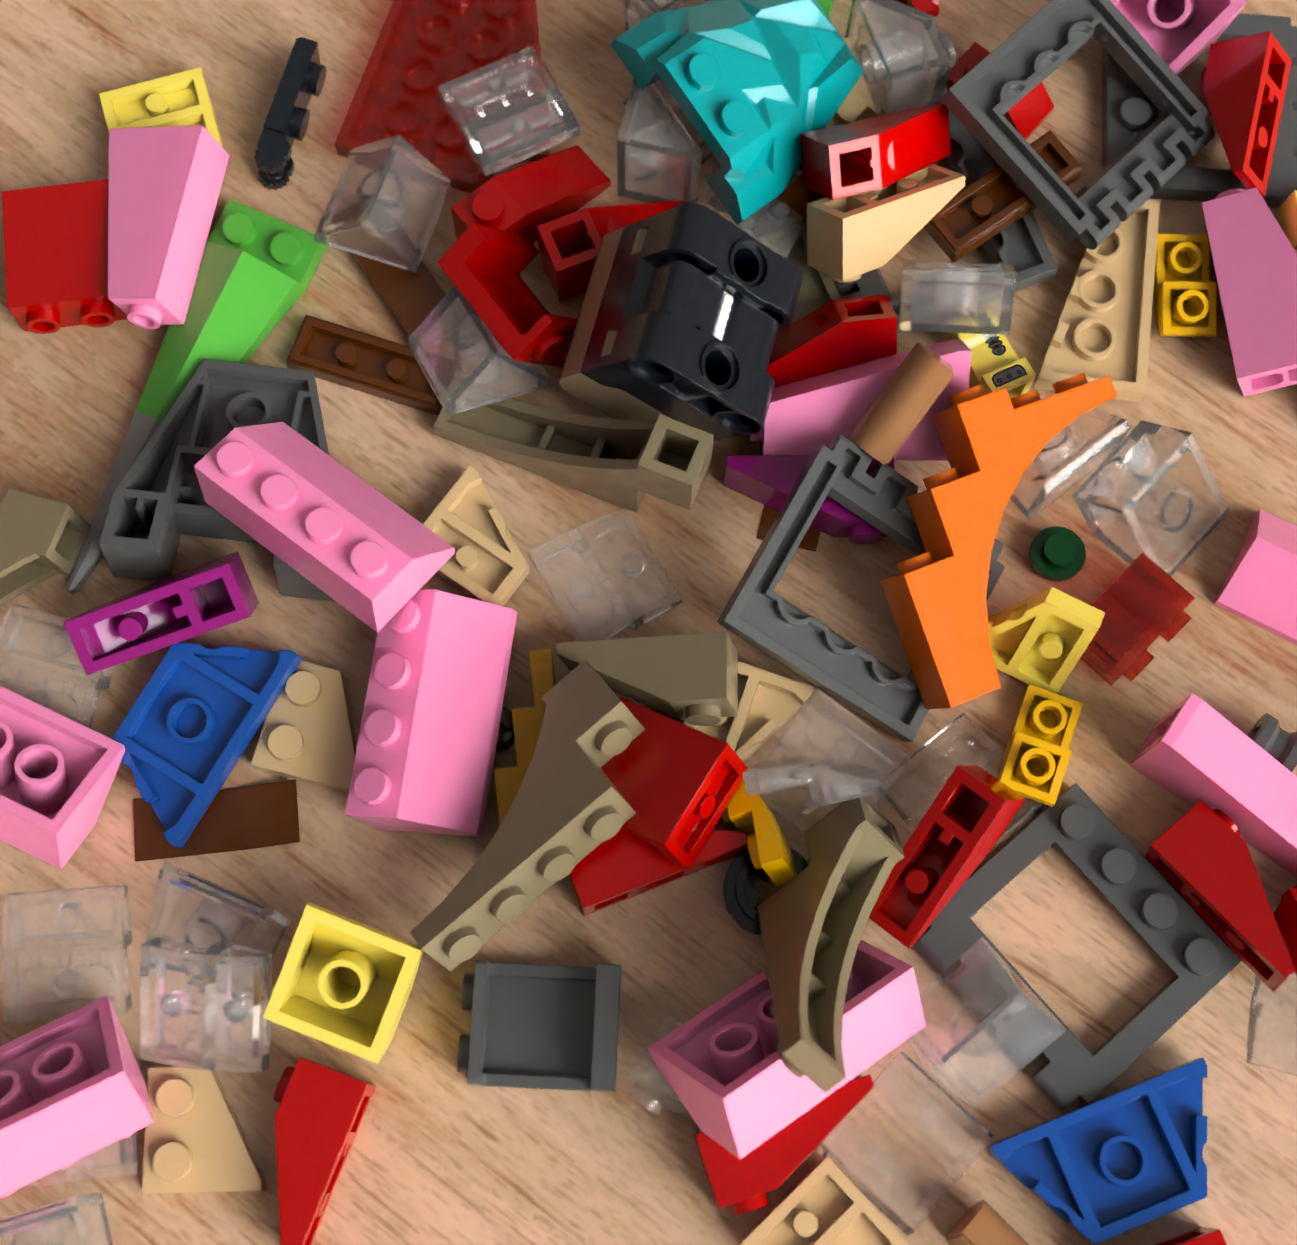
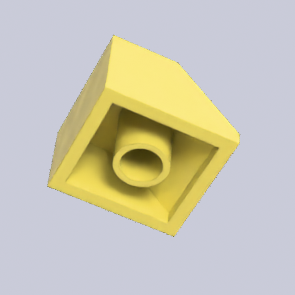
M309 902L304 909L263 1018L378 1064L394 1037L413 988L423 950L416 944Z

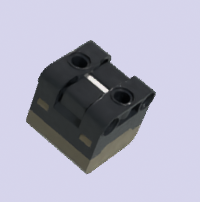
M679 203L669 210L607 233L602 237L561 372L559 385L569 394L614 419H658L661 414L713 434L714 441L740 435L761 433L775 386V380L767 373V368L777 331L789 327L792 322L803 281V274L796 266L712 209L696 203Z

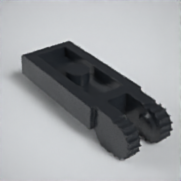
M303 37L296 38L263 125L264 128L257 144L258 150H255L256 155L254 157L257 168L259 167L258 176L260 183H263L264 187H268L269 190L275 189L276 191L278 188L282 189L290 181L289 176H292L295 168L291 158L292 145L295 139L303 140L310 118V112L306 108L311 95L318 97L325 82L326 66L320 64L318 42Z

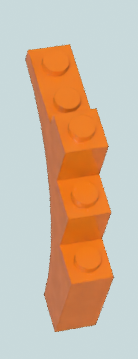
M1085 373L1072 376L1052 384L1055 395L1044 399L1040 398L1037 389L1010 399L1007 388L985 395L982 385H978L949 396L952 407L932 415L951 469L924 478L926 490L907 496L926 552L896 562L900 573L880 580L926 709L953 708L1001 688L990 646L986 596L991 551L1003 511L1023 472L1048 441L1081 414L1117 397L1110 375L1089 383Z

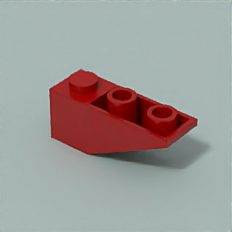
M943 102L800 134L805 187L831 200L883 189L951 155L949 108Z
M687 201L591 207L538 225L539 256L558 300L562 301L586 292L604 235L669 210L675 205Z
M887 294L833 299L790 324L789 327L778 331L767 368V373L775 380L774 387L897 354V316Z

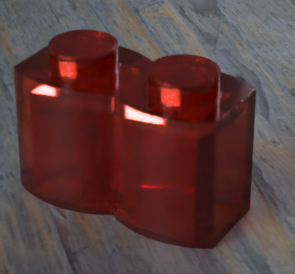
M1142 553L1091 605L1105 612L1099 630L1080 659L1110 686L1122 675L1129 681H1132L1154 659V656L1147 648L1160 635L1165 641L1169 642L1189 622L1192 617L1184 609L1195 597L1145 553Z

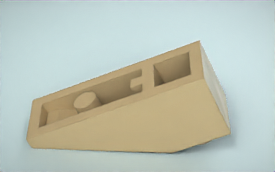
M931 164L883 189L837 200L825 197L807 203V265L828 274L832 280L837 282L856 281L861 278L862 274L884 266L965 186V175Z

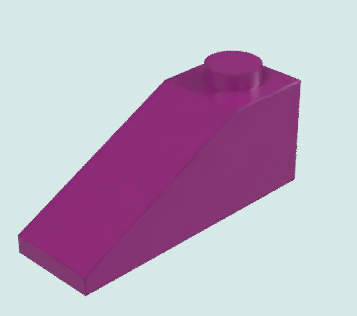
M726 455L723 486L780 511L810 456ZM893 457L889 464L886 463V465L895 470ZM873 458L865 473L870 475L879 461ZM826 496L810 525L832 537H848V540L855 544H872L881 541L882 537H889L829 496Z
M237 551L181 571L67 619L63 623L86 675H90L251 617L259 601L240 554Z

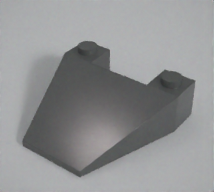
M203 360L112 494L99 546L113 577L155 582L170 577L181 534L258 543L205 502L194 465L234 428L282 421L329 455L314 371ZM274 555L273 567L282 596L335 601Z

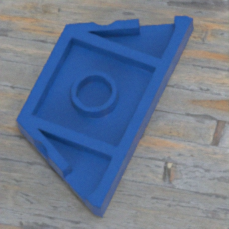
M176 643L170 647L112 737L113 740L125 745L122 762L130 767L135 776V785L145 803L151 804L166 830L163 834L168 843L179 848L185 846L282 693L287 680L294 674L303 660L302 657L290 650H280L277 652L249 650L246 647L235 646L205 647L201 644Z
M1203 1057L1196 1058L1095 1100L1090 1104L987 1146V1149L997 1162L1085 1241L1096 1245L1207 1197V1166L1202 1156L1203 1147L1207 1142V1116H1203V1078H1207V1064Z

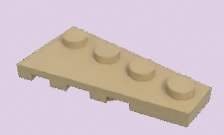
M1148 199L1126 221L1121 222L1120 226L1096 249L1090 250L1085 248L1033 388L1054 391L1052 384L1081 373H1085L1088 383L1110 375L1117 395L1113 399L1139 403L1146 395L1160 201Z

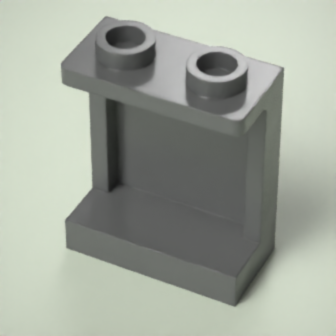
M476 959L475 973H465L463 978L462 1010H472L470 1035H460L458 1072H468L467 1084L471 1086L616 1092L621 965L597 964V968L490 963L489 960Z

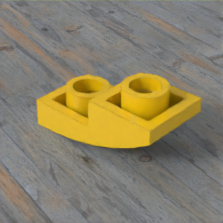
M1157 234L1153 296L1159 334L1162 337H1214L1217 335L1216 282H1210V242L1208 234Z
M1028 684L1024 689L1016 713L998 780L1024 797L1053 807L1072 751L1069 750L1083 703Z
M745 777L723 812L722 817L726 823L733 822L739 832H746L748 850L755 869H764L777 888L782 887L798 874L790 846L776 818L756 788Z

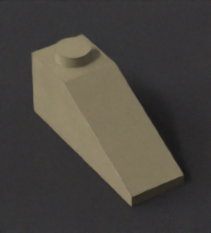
M727 631L560 642L556 645V654L570 671L574 670L586 659L613 691L678 719H686V722L690 724L708 726L721 722V717L738 716V651Z

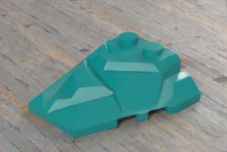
M714 0L654 13L615 38L611 43L612 48L642 90L657 80H662L716 157L721 167L706 182L736 225L742 223L783 192L803 161L800 134L825 128L864 72L863 67L817 0Z

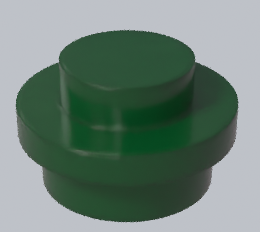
M1049 527L1040 531L1031 542L1029 560L1033 569L1041 577L1054 582H1062L1073 578L1079 573L1086 560V550L1080 537L1073 531L1064 527Z

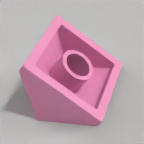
M1110 0L1176 75L1207 51L1247 4L1245 0Z
M1259 509L1214 604L1296 645L1297 526Z

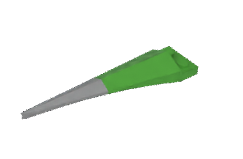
M232 199L228 200L206 242L185 324L169 325L93 517L91 528L68 581L67 591L69 593L75 594L81 590L104 556L99 542L113 492L203 360L246 364L268 335L305 293L328 247L323 238Z

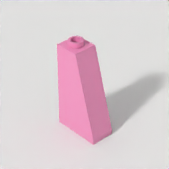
M203 125L111 128L109 134L108 299L127 315V319L131 323L142 328L158 329L160 325L185 324L229 160V154Z
M1257 187L1248 190L1230 189L1217 195L1215 199L1202 202L1236 378L1245 397L1297 384V253Z
M950 339L926 346L951 364L954 376L895 454L894 460L948 461L932 415L952 407L949 396L969 389L972 351L961 339ZM910 351L774 387L763 430L761 433L750 435V441H759L762 456H811L815 448L823 444L829 447L832 440L838 434H842L851 440L849 434Z
M1193 693L1190 694L1157 722L1130 766L1192 807L1202 800L1212 810L1219 809L1223 811L1238 826L1240 830L1239 836L1246 843L1297 876V776L1203 699Z

